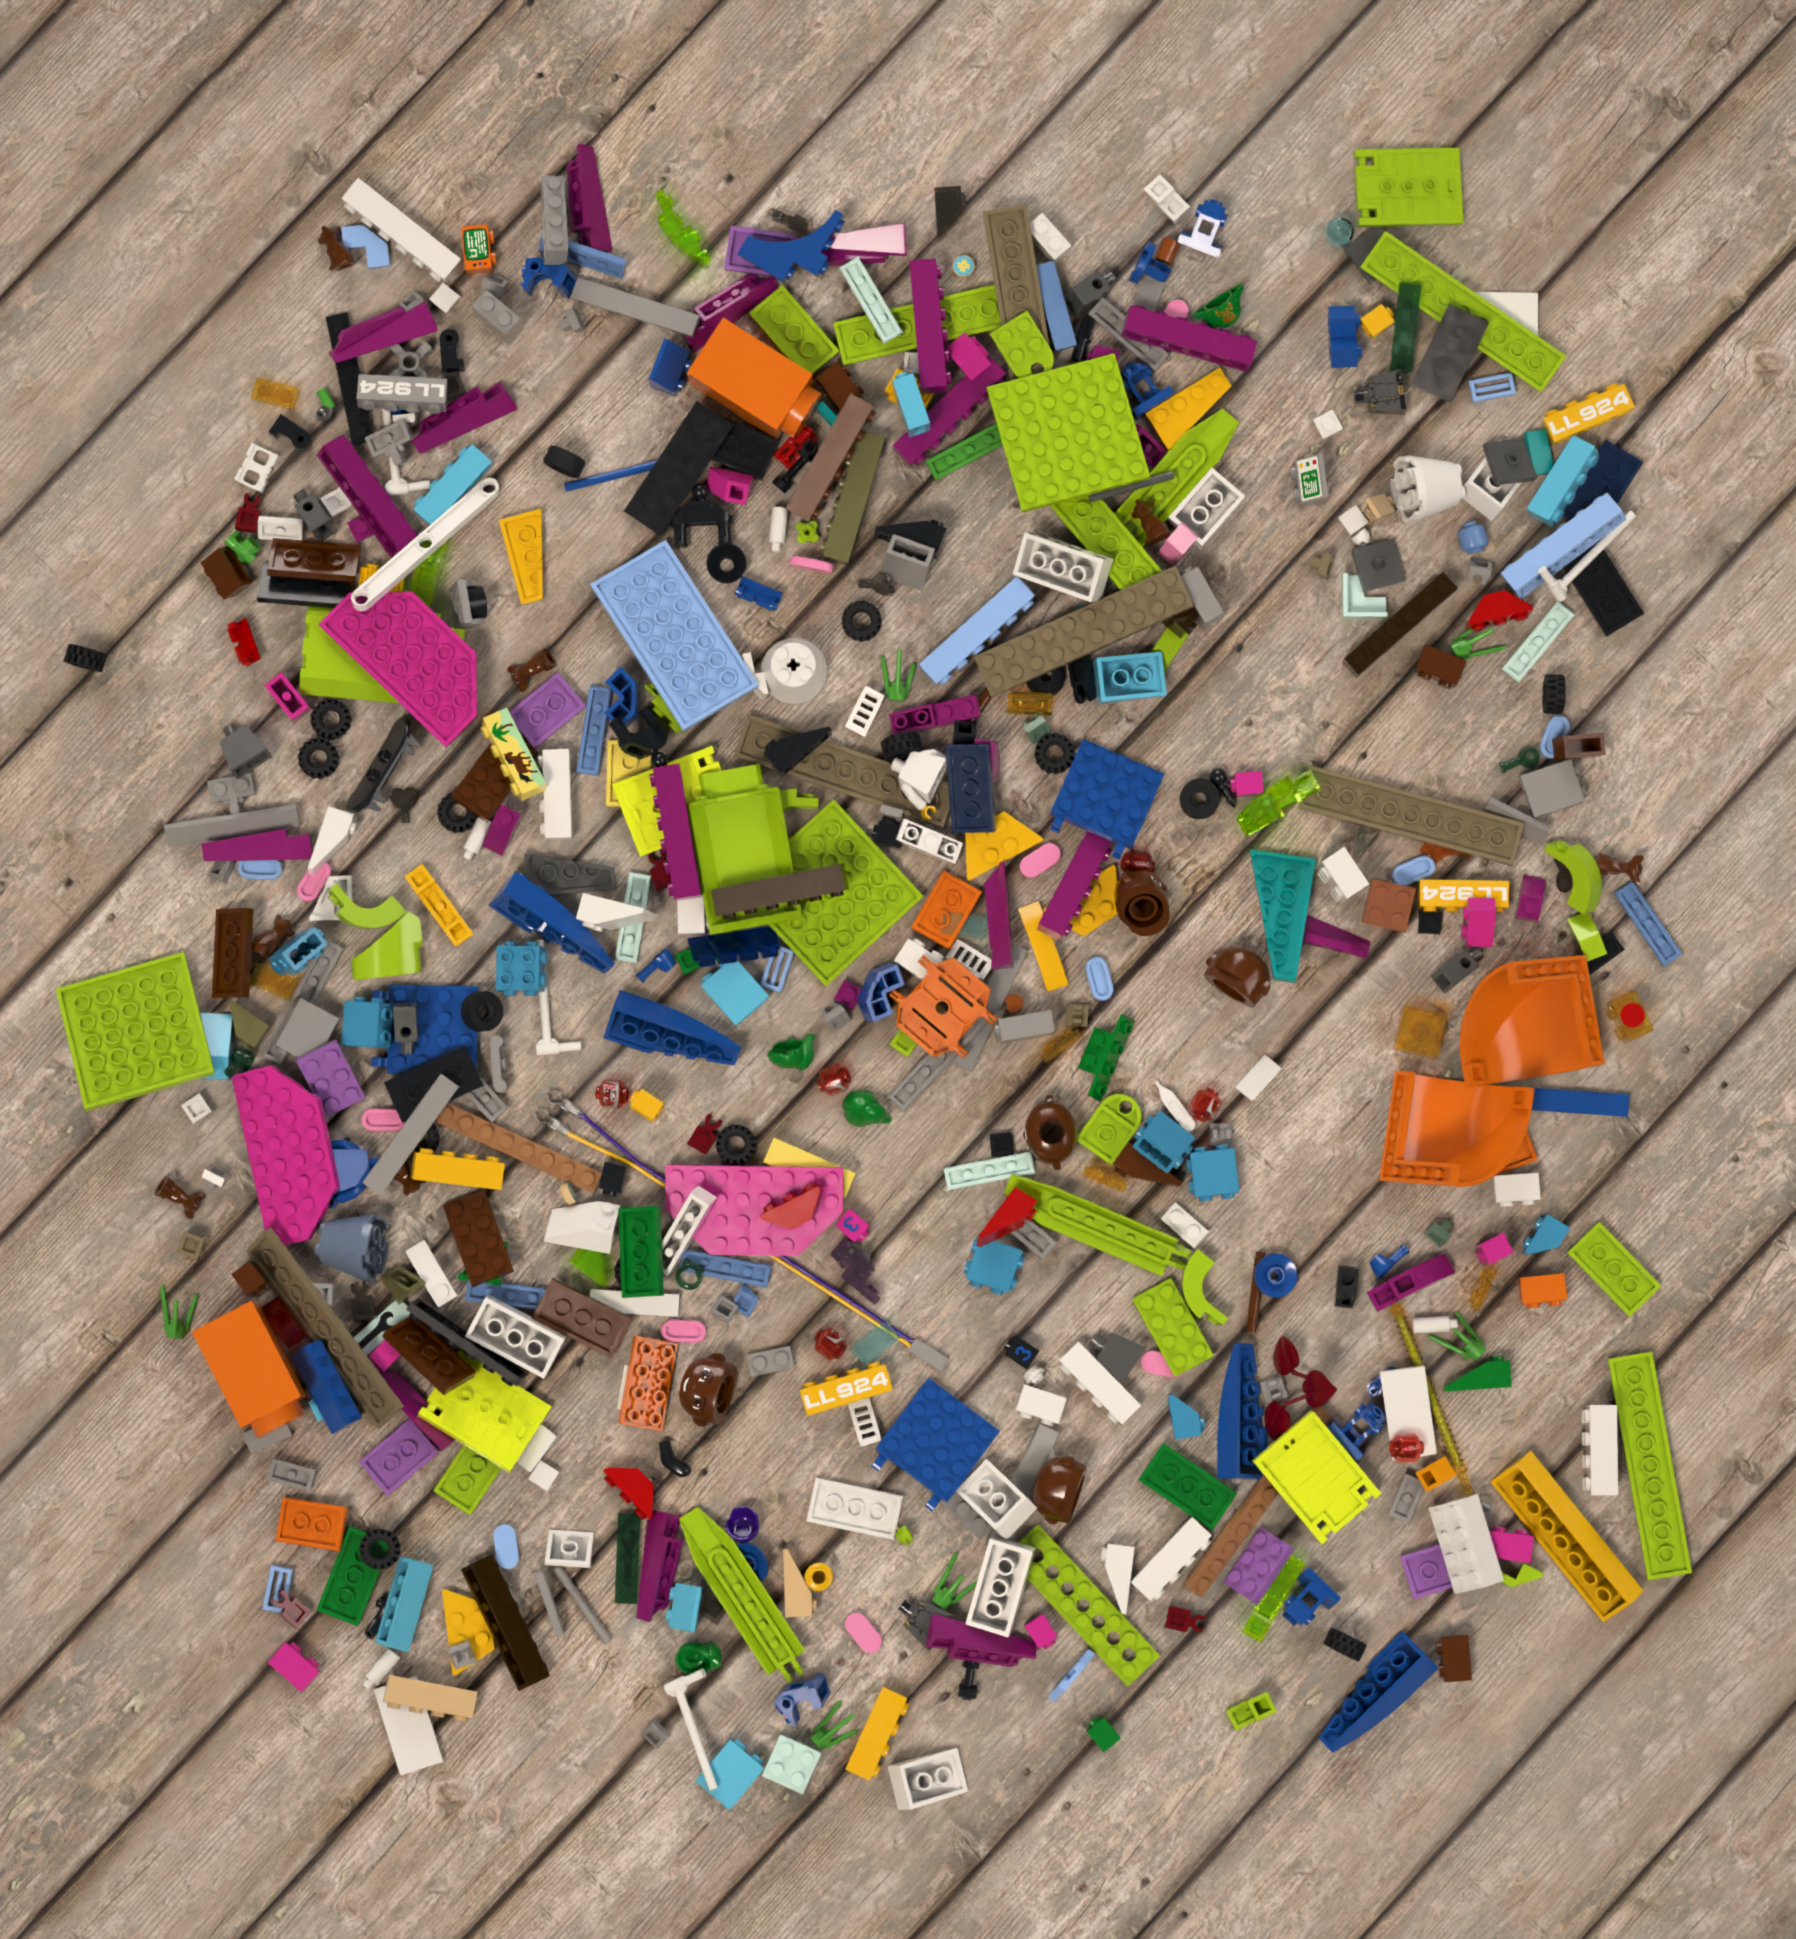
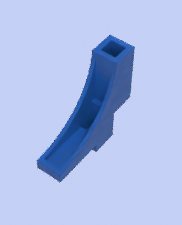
M835 210L819 229L803 238L788 242H768L748 235L737 254L783 283L786 279L790 280L794 275L796 269L793 267L795 264L818 278L820 274L824 275L830 266L828 263L829 258L822 253L824 250L828 252L834 240L831 238L835 232L839 233L845 224L843 220L845 216Z

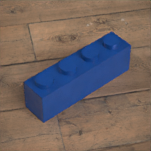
M321 1339L302 1347L291 1355L331 1434L348 1428L362 1418Z

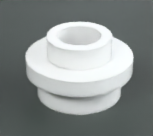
M1037 1365L1031 1367L1023 1377L1026 1380V1384L1028 1386L1032 1384L1034 1386L1038 1385L1044 1378V1369L1038 1368Z

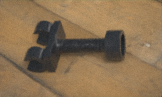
M811 440L805 441L802 449L799 448L797 450L801 458L793 464L792 468L784 476H777L772 481L783 493H786L791 488L789 482L802 469L801 467L806 462H812L818 451L817 444L812 443Z

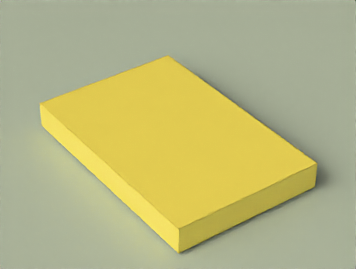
M608 740L606 807H620L612 784L652 769L651 756L643 759L630 756L621 750L618 745L619 740Z

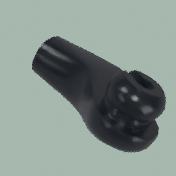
M670 1441L659 1442L660 1459L663 1466L679 1477L683 1478L690 1475L691 1467L674 1455Z
M381 1596L376 1601V1606L380 1610L365 1630V1635L370 1639H373L378 1634L387 1602L384 1596Z

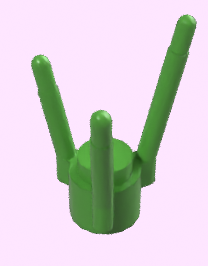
M1490 628L1470 640L1465 637L1473 632V629L1466 630L1460 636L1454 638V642L1450 643L1454 655L1458 658H1463V660L1506 649V645L1469 653V651L1473 650L1471 644L1494 632V628Z
M899 649L897 651L895 682H891V686L889 684L885 657H880L885 695H888V700L890 701L906 700V696H909L916 663H913L904 687V683H900L902 650Z
M161 1286L160 1292L165 1323L164 1331H167V1338L184 1339L185 1333H189V1325L199 1295H194L184 1325L183 1320H178V1300L175 1299L173 1319H170L169 1322L165 1288Z
M1455 1312V1315L1472 1336V1338L1468 1339L1456 1328L1453 1329V1332L1465 1342L1463 1346L1465 1351L1440 1338L1429 1335L1431 1340L1462 1355L1467 1360L1471 1357L1476 1361L1486 1350V1347L1482 1344L1483 1340L1476 1335L1459 1312Z
M957 1553L953 1554L938 1586L933 1591L935 1595L932 1600L944 1610L948 1606L952 1608L958 1600L977 1585V1581H975L955 1596L953 1591L964 1579V1575H961L949 1589L947 1587L942 1589L958 1556Z
M838 1701L822 1722L813 1729L815 1733L811 1736V1739L821 1751L825 1748L830 1749L833 1745L858 1732L855 1729L832 1740L834 1738L833 1734L855 1717L854 1713L843 1719L831 1730H828L826 1727L823 1729L842 1704L841 1701Z

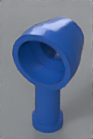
M667 947L664 948L641 972L636 974L637 978L643 983L657 968L665 973L668 972L676 964L670 950Z
M1402 1244L1389 1258L1381 1254L1376 1255L1369 1262L1373 1273L1378 1279L1382 1278L1410 1251Z

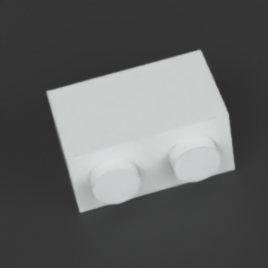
M1043 213L1030 223L1032 241L1050 261H1054L1056 264L1071 251L1070 243Z
M1539 1173L1492 1177L1494 1203H1499L1500 1207H1511L1513 1202H1522V1206L1535 1205V1201L1541 1199Z
M1024 1384L1016 1410L1020 1411L1019 1416L1031 1420L1032 1416L1041 1418L1040 1423L1053 1427L1054 1423L1059 1424L1067 1398Z

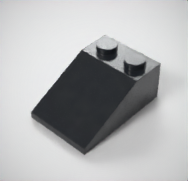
M931 520V522L918 521L876 526L875 538L890 543L893 534L934 548L933 558L937 560L946 537L947 528L943 527V523L936 520Z
M828 726L783 737L777 742L773 739L764 747V758L782 778L832 736V729Z

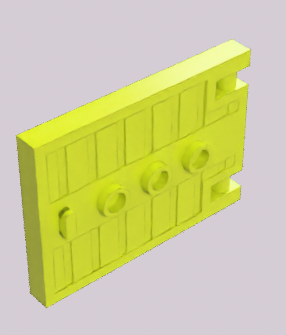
M713 746L667 764L680 765L686 804L695 802L694 797L702 796L698 775L722 771L719 762H714L712 756L715 753ZM704 758L707 766L701 768L698 760ZM653 769L612 784L640 857L662 849L660 840L664 839L663 830L659 831L657 818L661 817L660 809H655L653 796L657 795L656 787H651L650 774H654Z
M459 1350L457 1354L476 1371L474 1378L445 1395L434 1388L427 1399L428 1406L426 1409L424 1407L421 1408L418 1417L510 1473L552 1406L520 1386H515L514 1384L513 1386L507 1385L501 1380V1375L496 1372L494 1374L483 1368V1363L468 1358L464 1354L465 1352ZM436 1408L441 1411L439 1417L433 1414Z
M1312 1410L1252 1460L1320 1544H1324L1328 1540L1326 1538L1328 1533L1332 1531L1335 1534L1369 1505L1366 1501L1370 1497L1376 1499L1381 1495V1492ZM1363 1485L1366 1490L1360 1494L1357 1490ZM1323 1520L1325 1525L1319 1529L1317 1524Z

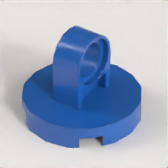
M1148 241L1128 281L1137 284L1143 273L1160 282L1167 281L1171 274V269L1152 258L1157 246L1156 244Z

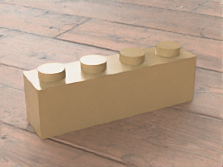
M388 1675L382 1702H386L389 1708L400 1709L402 1705L410 1707V1712L422 1714L423 1710L432 1711L431 1716L444 1718L445 1714L454 1715L453 1720L466 1722L467 1718H473L478 1692Z

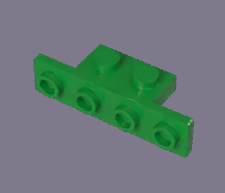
M1120 1015L1113 1034L1094 1027L1078 1066V1069L1095 1075L1088 1096L1097 1101H1101L1106 1094L1110 1078L1115 1073L1117 1061L1124 1051L1127 1037L1132 1032L1134 1020L1127 1015Z

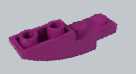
M971 695L942 703L928 704L890 713L889 717L893 735H896L897 733L919 732L954 724V720L966 721L982 717L977 695Z
M1444 1253L1387 1280V1282L1368 1291L1367 1295L1376 1312H1379L1455 1274V1271Z

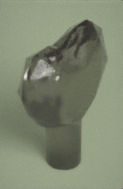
M887 573L877 574L872 580L860 579L858 581L859 588L873 589L876 593L883 596H892L895 593L892 577Z
M408 787L405 790L394 788L390 792L392 804L401 811V823H410L409 810L415 806L419 797L418 791L414 787Z
M1554 859L1553 861L1559 870L1556 876V887L1560 892H1569L1573 887L1572 875L1562 862Z

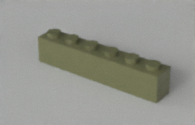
M866 431L860 443L856 442L853 447L855 450L853 457L849 462L846 461L845 468L848 469L846 477L842 476L839 484V489L842 490L840 498H835L832 509L836 511L834 519H829L826 531L830 532L828 540L823 539L820 549L825 560L849 566L886 441L885 436Z

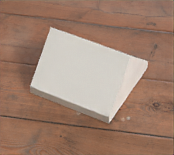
M549 1530L545 1565L591 1568L594 1533Z

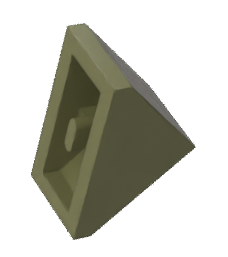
M399 1265L380 1275L381 1280L399 1305L416 1295L426 1285L425 1280Z

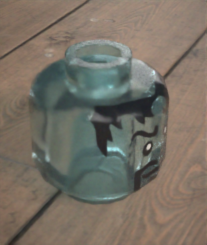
M1341 217L1331 220L1325 230L1327 243L1338 249L1349 245L1354 235V228L1351 222Z

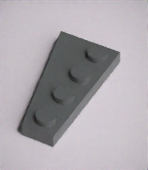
M524 853L526 876L529 881L536 886L543 887L551 896L617 890L615 867Z

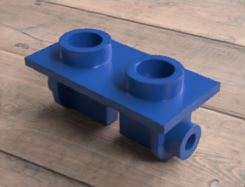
M742 576L739 586L735 591V595L739 599L742 598L751 603L753 601L757 602L756 605L766 608L770 612L771 610L777 611L783 595L780 591Z

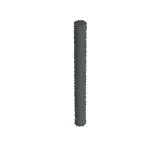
M1173 471L1151 476L1148 480L1088 495L1090 502H1095L1173 480L1174 474Z

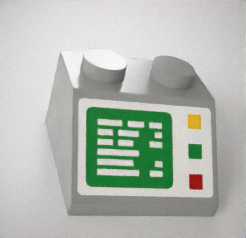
M1323 453L1295 460L1294 466L1290 467L1291 479L1296 480L1297 487L1293 489L1294 501H1298L1299 507L1326 504L1329 496Z

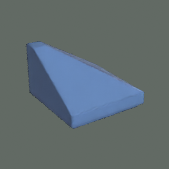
M743 1284L732 1302L739 1305L737 1311L749 1318L759 1299L747 1285Z

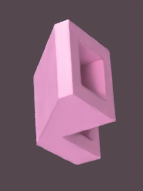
M1180 523L1157 554L1172 567L1176 566L1198 539V536L1184 523Z

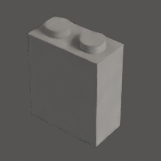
M488 290L472 306L475 316L509 345L524 329L521 319Z
M893 534L885 554L880 576L922 591L935 549Z
M1191 566L1181 571L1182 580L1194 605L1191 609L1199 615L1197 621L1202 630L1221 620L1224 611L1199 567L1193 569Z
M1571 759L1518 777L1532 818L1536 819L1582 804L1585 801L1586 791L1583 784L1579 785L1577 779L1579 770L1576 763L1572 764Z
M296 996L271 1043L277 1046L275 1051L285 1056L290 1053L298 1058L326 1044L339 1018Z
M1051 1010L998 1019V1025H994L996 1040L1000 1039L1001 1044L1051 1036L1055 1033Z

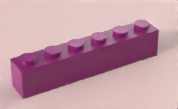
M936 258L910 261V274L921 394L948 392L947 385L951 384V373L946 371L945 363H949V351L944 350L943 342H948L947 329H942L941 322L946 321L945 307L940 308V300H944L943 286L938 287V279H942L941 265L936 266Z
M1130 305L1121 333L1123 338L1248 372L1252 365L1257 341L1252 340L1250 336L1234 335L1226 329H1213L1204 323L1195 324L1183 317H1170L1165 312L1149 311L1140 305Z
M990 356L986 357L991 363L988 368L972 381L967 376L963 377L927 412L930 421V431L910 438L906 432L893 444V450L910 467L915 464L919 466L927 458L925 454L930 449L936 450L942 444L941 439L946 434L950 436L958 428L956 424L960 420L964 419L966 421L974 413L972 409L978 403L983 405L989 399L986 390L988 386L1006 382L1004 380L1006 372Z
M344 434L323 445L316 456L392 559L418 536L417 532L405 520L403 513L397 509L390 495L384 491L378 479L373 476L365 461L360 458L354 450L352 443L346 439Z
M673 764L653 768L654 774H650L651 787H656L657 795L653 796L655 809H660L661 817L657 818L658 830H663L664 839L660 840L662 853L667 852L668 861H664L666 875L670 874L671 883H667L669 897L674 896L675 901L701 897L680 765Z
M1089 831L1086 832L1038 923V931L1060 942L1063 936L1068 937L1073 927L1070 922L1073 917L1078 918L1083 908L1080 903L1083 898L1088 899L1093 889L1090 886L1093 879L1098 880L1103 870L1100 867L1102 861H1108L1113 851L1110 848L1112 841Z

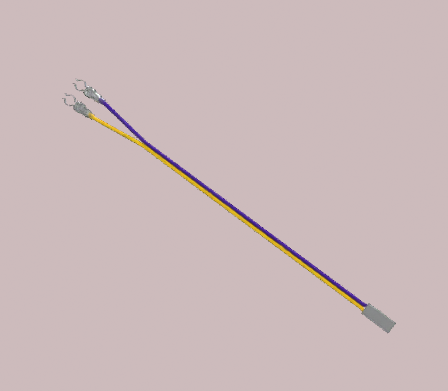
M565 1098L561 1099L563 1101L559 1104V1107L562 1111L582 1120L584 1119L634 1163L574 1135L568 1127L555 1117L549 1118L550 1120L547 1123L549 1129L559 1132L568 1138H573L633 1167L665 1188V1177L637 1160L590 1120L572 1101ZM770 1256L905 1344L910 1352L939 1371L943 1369L949 1360L919 1339L910 1338L786 1256Z

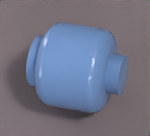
M1476 521L1464 523L1463 528L1457 532L1462 551H1467L1468 555L1485 551L1484 547L1488 545V538L1483 525H1476Z

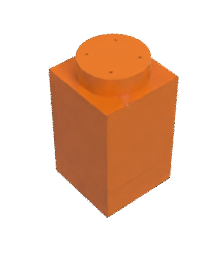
M722 318L687 372L690 386L762 432L778 440L783 433L795 439L810 420L823 395L813 388L812 373L725 318Z
M251 1300L192 1331L241 1428L252 1427L257 1439L281 1429L306 1414L299 1401L307 1398V1395L259 1302Z

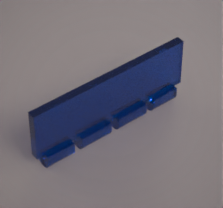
M770 926L687 939L693 961H698L700 968L715 966L716 958L718 964L722 965L736 963L737 955H739L741 962L759 959L758 952H760L762 959L777 957L778 949H780L776 932Z

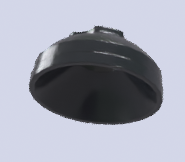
M728 543L715 546L708 554L706 562L710 576L723 584L738 581L745 573L747 565L743 551L736 545ZM725 559L731 560L734 564L733 569L729 572H725L720 568L721 562Z
M1063 667L1051 671V680L1044 682L1037 677L1026 682L1027 687L1032 693L1040 697H1050L1057 694L1065 683Z

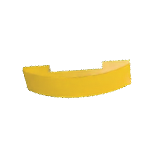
M423 864L404 876L455 947H458L474 935Z
M1039 901L1018 908L1047 992L1069 985L1053 938L1037 930L1038 923L1043 916Z

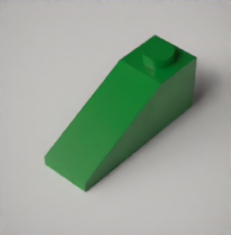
M1504 1356L1490 1357V1362H1484L1442 1387V1391L1512 1387L1510 1360L1504 1361Z

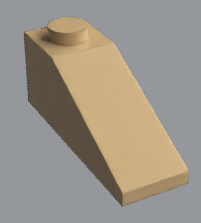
M1383 493L1367 498L1360 511L1368 520L1371 529L1394 516L1396 504L1390 496L1386 497Z
M783 1549L785 1617H810L812 1612L817 1611L816 1598H812V1593L789 1550Z

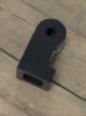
M446 329L440 334L443 373L465 372L464 360L458 359L457 349L460 345V339L457 332L453 329Z
M282 414L279 415L268 431L269 435L275 439H278L280 435L292 442L294 448L299 451L308 450L312 444L309 433Z
M1337 1266L1334 1307L1353 1308L1359 1272L1358 1267Z

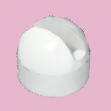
M1363 527L1351 537V540L1357 546H1365V543L1368 544L1370 542V534Z

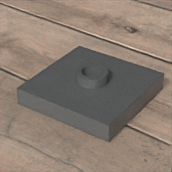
M1372 227L1343 249L1369 285L1377 279L1362 270L1360 266L1385 232L1383 227Z
M1524 439L1485 442L1482 446L1495 485L1530 482L1537 478Z
M1394 539L1351 550L1363 592L1406 581Z

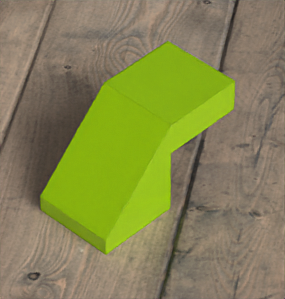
M1166 628L1151 651L1162 652L1164 673L1189 636L1187 633L1182 638H1179L1169 628Z
M1580 913L1567 918L1573 938L1578 941L1582 955H1586L1587 962L1607 954L1600 933L1589 913L1585 915Z
M1521 1563L1514 1578L1502 1573L1504 1581H1501V1583L1509 1587H1515L1542 1578L1544 1573Z
M1267 1691L1225 1710L1235 1731L1277 1712Z

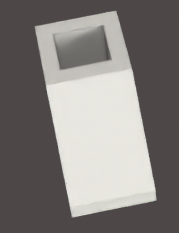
M903 819L896 837L897 841L911 849L953 864L956 863L963 845L962 842L907 819Z

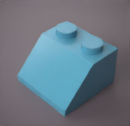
M676 1583L675 1587H671L669 1600H673L672 1609H667L665 1622L669 1623V1628L696 1632L703 1591L702 1586Z

